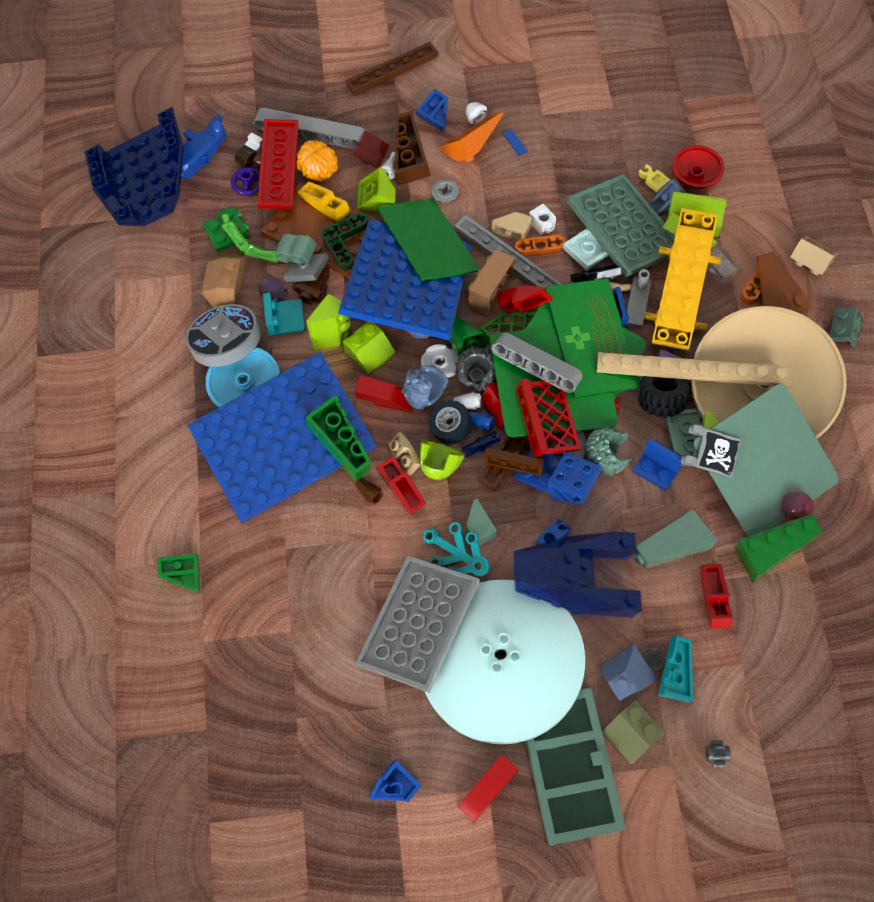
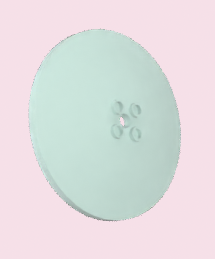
M514 580L480 582L430 693L425 692L436 713L450 727L471 739L491 744H513L538 737L550 730L565 717L581 690L585 673V650L578 626L567 609L557 599L538 587ZM503 650L507 653V656L503 660H498L495 657V653Z

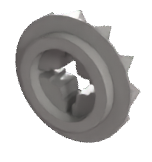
M439 180L432 186V197L435 198V201H440L442 204L443 202L450 203V201L456 200V197L459 195V188L451 180ZM447 188L448 193L443 195L444 190Z

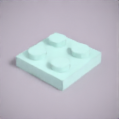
M585 229L563 244V249L586 271L609 256L588 229Z

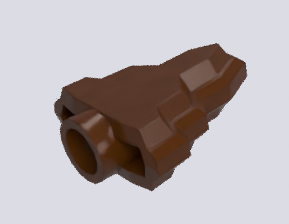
M324 266L317 280L296 282L292 287L299 294V299L306 304H311L312 302L320 304L327 296L326 290L328 286L326 282L329 279V267Z

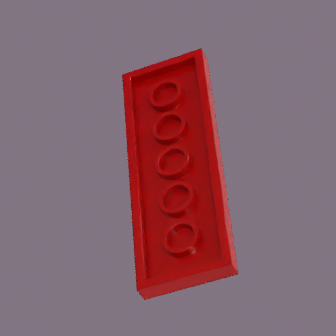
M264 119L258 209L293 210L298 120Z

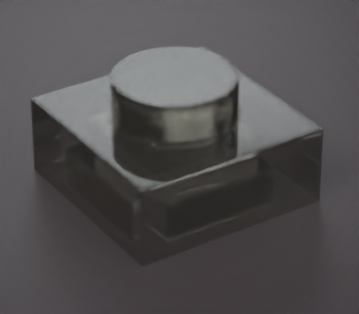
M662 647L641 653L652 672L664 669L666 658Z

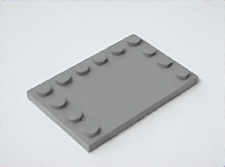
M407 556L355 664L361 668L430 693L480 580L464 573Z

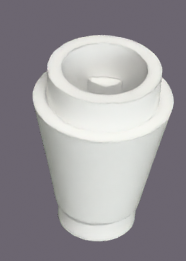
M475 391L453 398V401H459L466 409L477 410V408H481L480 393H475Z

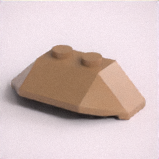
M228 253L208 262L201 293L213 308L227 304H238L247 256L244 254Z

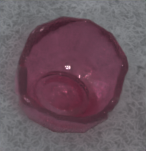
M790 492L783 497L781 509L785 518L796 520L812 514L814 504L812 498L806 493Z

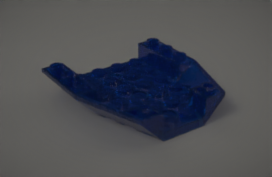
M172 107L157 114L159 125L108 151H105L99 144L84 151L93 191L119 225L146 226L174 212L180 195L184 146Z

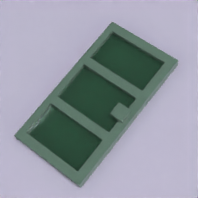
M581 689L572 708L559 723L538 737L525 741L548 846L626 830L592 689Z

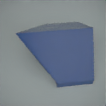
M394 759L380 776L369 799L409 802L421 787V784Z

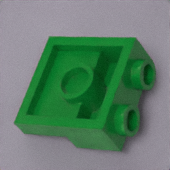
M233 206L217 212L218 217L202 223L217 253L235 245L230 236L221 227L224 224L222 218L224 214H229L230 220L236 223L241 234L247 240L249 239L247 233L249 231L248 225L245 221L242 222L240 220L242 215L239 209L235 210Z

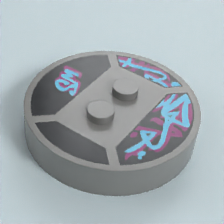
M238 304L221 305L204 312L192 322L186 333V344L193 358L198 363L210 367L225 366L241 360L253 351L260 340L261 329L255 314L249 308Z

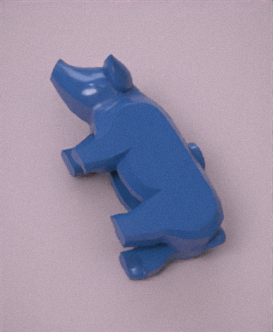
M216 115L212 118L205 130L194 132L187 129L184 132V136L188 142L184 144L181 151L176 150L173 146L166 150L169 157L165 164L166 168L175 172L181 179H188L193 177L204 165H207L217 152L220 143L227 138L222 125L223 116Z

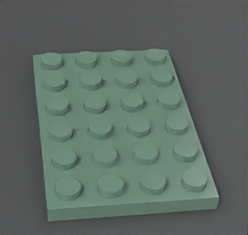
M624 174L567 198L566 202L614 263L621 267V271L626 277L669 258V255L659 254L660 246L671 248L674 244L675 235L663 228L665 224Z

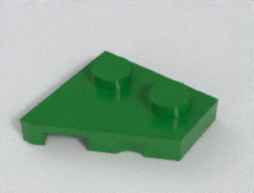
M197 553L157 558L159 579L197 593L200 592L199 555Z

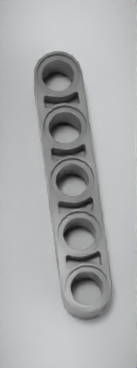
M501 333L492 345V351L496 356L565 392H574L582 380L583 375L579 369L509 333Z

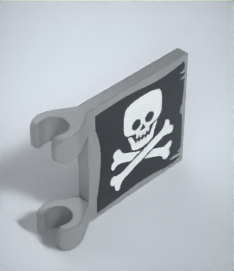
M691 425L688 432L702 436L697 458L690 455L682 456L681 463L732 478L741 439L706 429L700 425Z

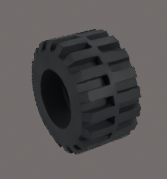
M643 376L638 397L639 405L642 406L644 411H648V414H653L655 417L667 418L668 416L674 417L675 414L679 415L686 406L689 384L686 379Z

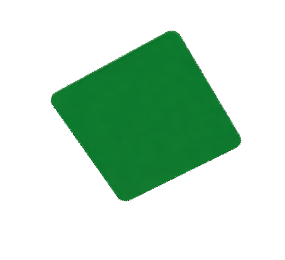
M555 328L506 332L564 361ZM505 332L493 333L490 336V346L505 433L509 437L528 436L515 388L522 379H529V382L544 380L496 356L492 351V345L501 333ZM550 386L548 388L555 395L559 394L557 387ZM537 387L532 388L533 393L538 397L543 393ZM565 392L576 431L596 430L602 427L613 428L617 425L618 417L612 392L574 398L572 392ZM544 394L541 398L550 405L554 401L547 394ZM557 401L554 403L553 407L562 413L564 410L563 406ZM540 403L536 405L537 410L543 414L548 410ZM551 411L546 415L554 422L559 418ZM560 419L557 423L566 430L569 428L568 423L563 419ZM544 420L541 422L542 427L548 432L553 427ZM554 428L551 434L561 432Z

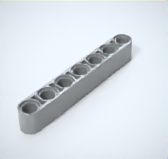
M259 108L253 121V125L263 131L264 119L298 120V138L311 141L319 140L326 144L360 150L361 144L365 136H367V131L362 127L269 108Z

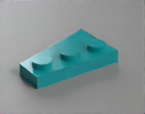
M679 636L671 637L658 696L685 703L693 702L691 640Z

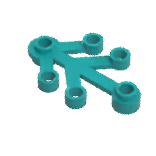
M454 522L449 527L450 532L454 534L457 547L442 539L438 530L433 528L425 530L423 539L426 543L436 544L453 554L443 558L433 557L430 563L434 564V561L438 560V566H445L464 561L469 565L458 569L455 567H449L448 569L464 574L473 573L476 576L487 574L490 565L489 561L481 556L478 534L469 532L466 535V542L471 544L472 557L466 552L462 535L463 527L460 523ZM455 525L459 527L457 532L453 530ZM432 533L433 537L429 540L428 534ZM471 535L475 536V540L473 542L470 541ZM478 562L482 564V567L479 570L476 568V564Z

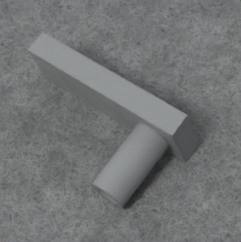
M645 269L639 272L638 278L634 277L627 307L629 316L628 327L642 329L652 281L649 280V271Z

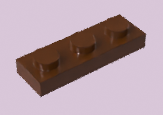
M486 448L485 465L542 477L544 459L520 455L516 452L501 451L497 448Z

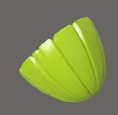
M424 440L420 444L422 471L427 477L434 480L449 477L459 467L465 456L462 451L442 443Z

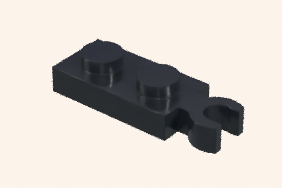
M614 264L570 274L571 282L578 283L603 278L614 279L622 273L621 267Z

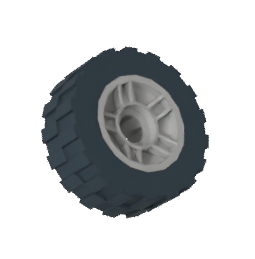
M445 400L440 404L438 403L432 409L428 421L430 431L439 441L445 444L461 442L470 433L473 424L472 416L462 403L460 404L459 401Z

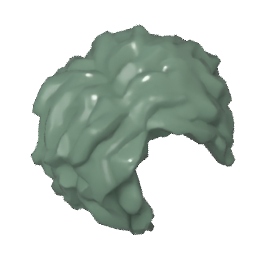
M608 427L594 430L584 446V452L587 456L586 460L600 465L602 475L613 477L614 474L620 473L632 461L631 458L619 459L616 456L619 452V447L627 441V433Z

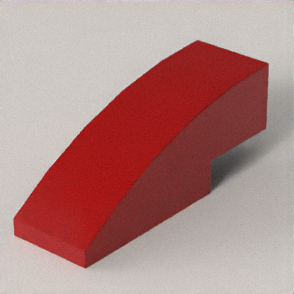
M519 286L499 292L497 304L507 314L516 310L524 313L553 301V297L543 287Z
M359 376L355 390L356 399L374 402L375 406L406 412L412 411V406L408 404L403 395L404 393L401 392L402 388L377 379Z
M394 456L377 466V471L409 514L427 504Z
M721 564L701 565L702 588L710 629L731 628L733 616L729 605L730 596Z
M501 755L463 799L458 808L471 821L475 822L518 773V769L505 756Z

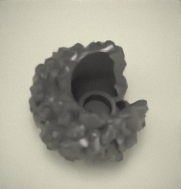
M472 345L457 357V362L455 363L456 374H458V380L465 386L474 387L475 391L483 392L489 384L497 382L492 352L486 348L479 349V347Z

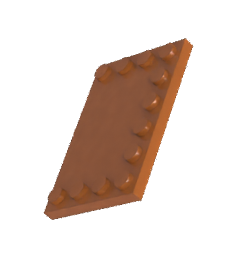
M297 182L294 186L293 210L277 209L260 230L261 235L279 243L283 234L305 236L308 234L317 244L313 254L327 253L329 260L325 266L350 278L352 269L348 271L341 270L322 240L321 234L323 229L337 223V221L324 215L300 197L297 192L304 184ZM349 206L351 212L345 218L362 211ZM368 215V219H369V220H374V221L376 220V221H380V222H382V223H385V222H383V221H381V220H378V219H376V218H374V217ZM343 226L341 228L342 231H348L350 229V227ZM366 229L343 240L353 255L354 263ZM336 246L333 250L339 252L343 248L341 246ZM343 256V262H346V264L349 263V261L347 262Z

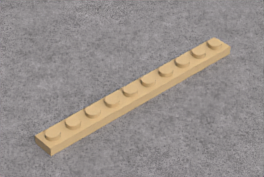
M598 352L597 373L766 386L783 384L786 387H790L791 367L603 352Z

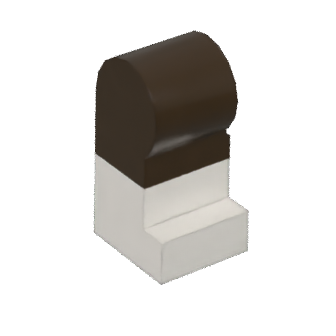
M250 133L247 137L248 141L235 155V161L245 167L252 166L256 154L262 152L263 138L253 133Z

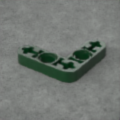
M363 212L345 218L326 227L322 231V240L341 270L348 271L354 266L353 255L343 240L367 228L369 219L368 215ZM343 226L350 227L348 231L341 230ZM336 246H341L343 248L339 252L333 250ZM344 256V258L346 259V261H347V262L349 261V263L346 264V262H343V258H342V257Z

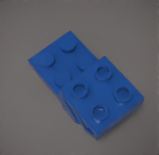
M530 449L527 456H533L532 449ZM567 452L562 457L554 454H543L542 457H539V459H544L542 477L517 471L515 480L548 493L550 498L559 502L566 503L570 500L573 504H582L599 477L601 466Z

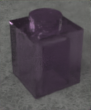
M269 273L258 285L260 296L263 297V294L270 293L272 300L276 302L284 300L288 294L286 282Z

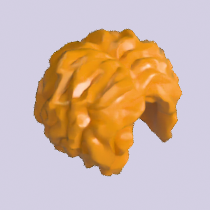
M309 140L304 142L296 155L297 169L302 172L303 176H306V179L310 178V180L315 182L327 181L338 169L335 151L327 147V144L322 141Z

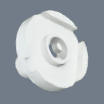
M437 344L430 346L422 355L421 366L434 365L448 378L456 374L455 363L457 362V355L453 349L447 348L446 345ZM438 359L444 362L442 365L435 364Z

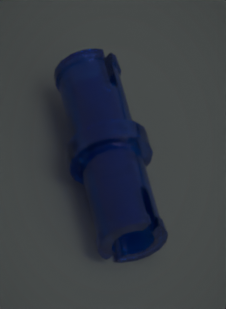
M493 431L461 447L462 452H466L465 457L469 458L479 451L484 452L487 447L500 442L499 435L496 436L498 433Z

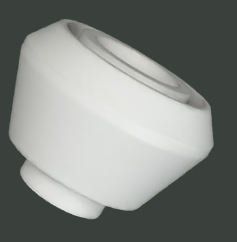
M478 102L470 103L466 108L469 123L476 124L485 119L487 107Z

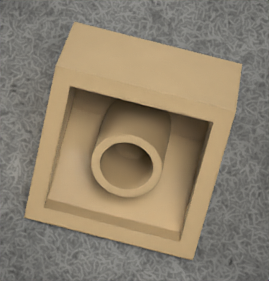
M805 236L801 238L790 258L794 259L793 263L800 267L805 265L810 268L809 272L818 276L826 272L838 252Z

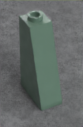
M691 510L635 546L633 557L639 565L647 569L711 550L715 547L718 540L695 511Z

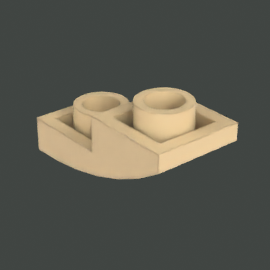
M398 432L389 442L392 456L400 460L403 471H406L408 476H411L421 463L410 442L401 432Z

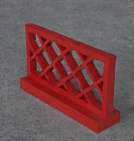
M522 379L515 389L533 457L539 458L543 454L579 451L581 446L565 391L558 388L559 394L555 395L548 390L550 386L554 385L546 381L529 382V379ZM537 387L543 393L538 397L533 393L532 388ZM544 394L554 399L551 405L541 399ZM556 401L563 406L564 410L562 413L553 407ZM538 403L548 409L545 414L537 410L536 405ZM549 411L559 417L556 422L546 416ZM560 419L568 423L569 428L567 430L557 424ZM543 420L553 426L549 432L542 427L541 422ZM554 428L564 434L561 439L551 434ZM565 436L573 441L574 446H568L563 442ZM547 438L557 443L556 447L548 448Z

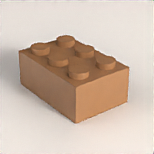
M497 249L494 250L492 255H488L485 266L479 269L476 280L472 281L468 287L470 310L487 318L490 316L497 304L498 293L506 290L513 279L514 257Z

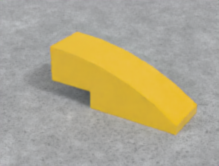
M308 182L297 192L311 206L337 222L343 220L351 212L347 201L335 197L333 191L312 182Z

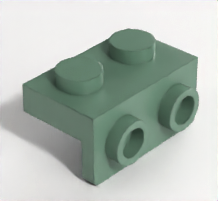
M858 307L835 308L829 334L834 342H850L852 347H856L857 340H860V325L863 324V314H860Z

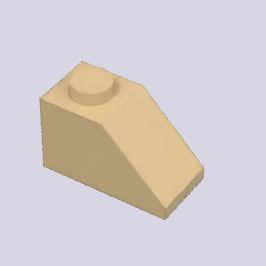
M514 212L494 219L492 221L491 233L514 241L525 239L531 229L532 217L524 213Z

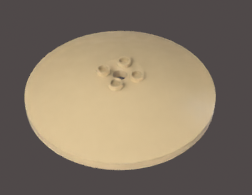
M758 306L742 309L724 317L706 333L693 358L696 360L791 367V385L787 389L817 439L831 427L844 403L847 387L846 370L836 344L817 323L789 309L774 306ZM690 380L694 403L701 417L704 418L705 413L709 410L719 422L774 387L763 388L761 385Z

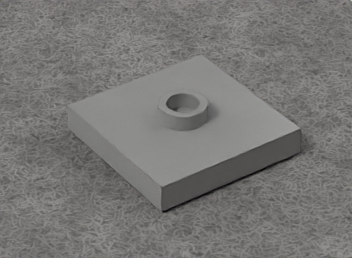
M312 254L309 263L306 264L302 263L300 265L292 262L283 277L285 282L317 280L329 260L328 254Z

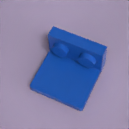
M649 439L642 457L632 472L660 489L667 491L679 472L682 457L678 452L664 447L661 442Z

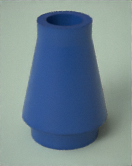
M470 412L472 425L484 432L493 429L495 417L491 416V414Z

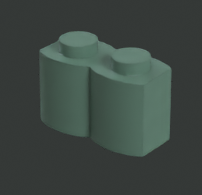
M283 234L275 254L284 263L306 264L309 263L317 244L308 236Z

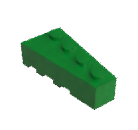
M334 395L306 416V426L355 482L370 471L371 461L359 441L353 426L350 424L337 395Z
M810 514L742 538L735 548L753 583L816 540L821 534L822 529L814 514Z

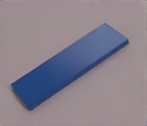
M512 129L503 132V135L518 156L527 152Z

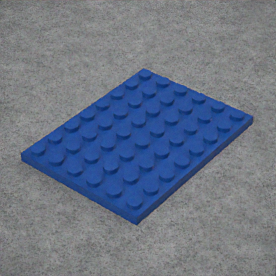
M369 220L338 314L450 341L465 274L421 281L387 224L376 220ZM462 241L470 253L472 244Z
M321 352L187 425L241 523L250 520L342 468L306 426V416L334 395H337L366 453L377 448L376 443Z

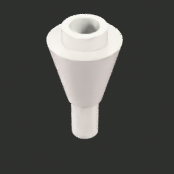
M392 152L390 158L382 166L389 179L395 177L396 152Z

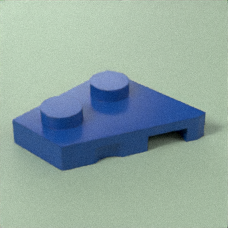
M433 89L416 111V115L443 131L448 97Z

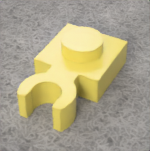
M647 164L644 168L646 172L640 169L638 173L640 178L646 179L645 184L656 193H659L670 181L659 170L653 172L651 166Z

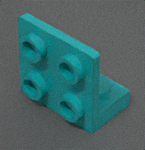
M270 293L263 294L265 321L269 336L305 331L301 299L276 302L272 300Z

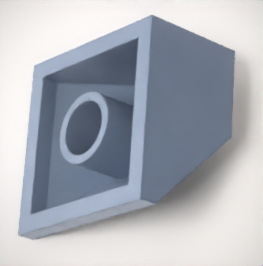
M635 644L599 666L608 684L622 703L658 681Z

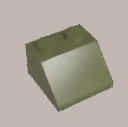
M634 700L602 731V734L631 766L660 740L665 732L640 704Z

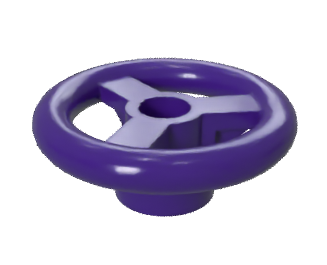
M244 167L237 170L231 178V186L234 191L241 195L257 193L259 191V184L249 190V187L253 182L259 180L260 170L254 167ZM237 178L243 182V190L237 186Z

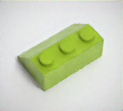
M673 192L667 219L673 211L680 215L682 208L717 214L718 218L713 237H718L727 199Z
M327 294L307 320L312 347L315 351L342 346L343 341L352 335L349 317L338 314L341 300L330 294Z

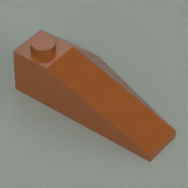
M770 252L757 256L758 277L761 282L760 294H762L763 301L761 306L781 307L803 315L810 308L802 289L775 253Z

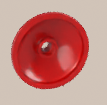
M692 145L681 149L674 156L672 162V171L675 178L683 185L694 189H706L716 185L721 180L725 169L721 156L713 149L701 145Z

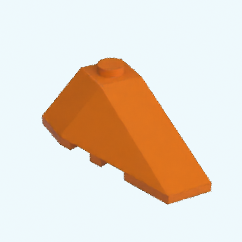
M503 112L492 114L476 123L475 126L462 131L461 135L452 137L438 147L439 150L456 162L465 161L466 163L473 160L474 155L481 150L504 115Z

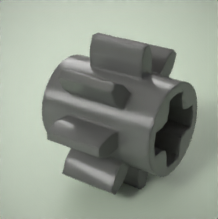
M713 740L711 745L706 746L707 762H713V768H723L725 762H730V747L723 746V740Z

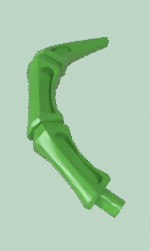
M229 214L222 215L224 224L221 227L245 256L274 263L280 261L279 257L275 254L276 249L267 250L259 248L252 243L250 244L249 240L241 234L236 223L230 220Z

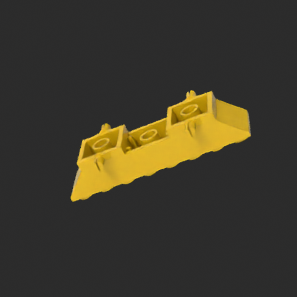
M682 208L674 244L671 248L660 246L659 254L669 255L670 263L660 308L656 314L645 312L644 316L646 320L655 321L652 344L689 351L694 330L706 331L707 324L696 322V316L707 266L709 263L720 265L721 257L711 256L710 252L718 218L717 214Z

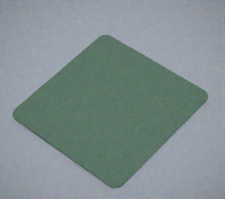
M783 384L775 385L709 429L741 439L732 478L708 472L747 537L777 526L838 483L839 476L787 387ZM698 436L693 443L697 453L702 436Z

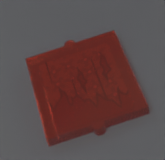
M364 131L354 155L378 169L389 145L380 140L378 136L375 137L369 132Z

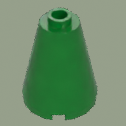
M455 315L449 342L457 357L472 345L479 347V349H485L489 339L487 334Z

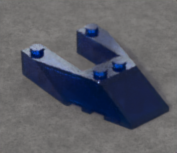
M605 532L573 535L516 550L513 552L515 592L536 600L541 599L551 603L554 607L567 609L576 615L634 617L642 611L640 591L595 588L593 557L629 559L636 553L635 533Z

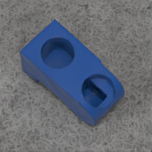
M557 519L537 538L534 548L548 559L558 545L568 536L571 528L560 519Z

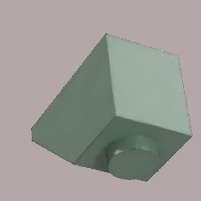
M475 499L466 524L465 537L469 532L478 534V544L481 546L495 539L497 530L479 500ZM471 535L470 541L473 542L475 540V536Z

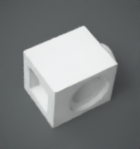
M544 204L529 212V216L532 217L531 226L541 236L554 230L556 216Z

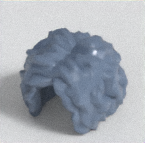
M434 365L420 366L416 370L410 369L407 372V380L403 384L401 392L404 393L403 395L410 406L423 410L425 407L428 408L429 405L436 403L439 398H442L449 380Z

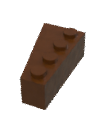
M409 111L396 115L394 174L397 184L402 185L431 176L413 112Z

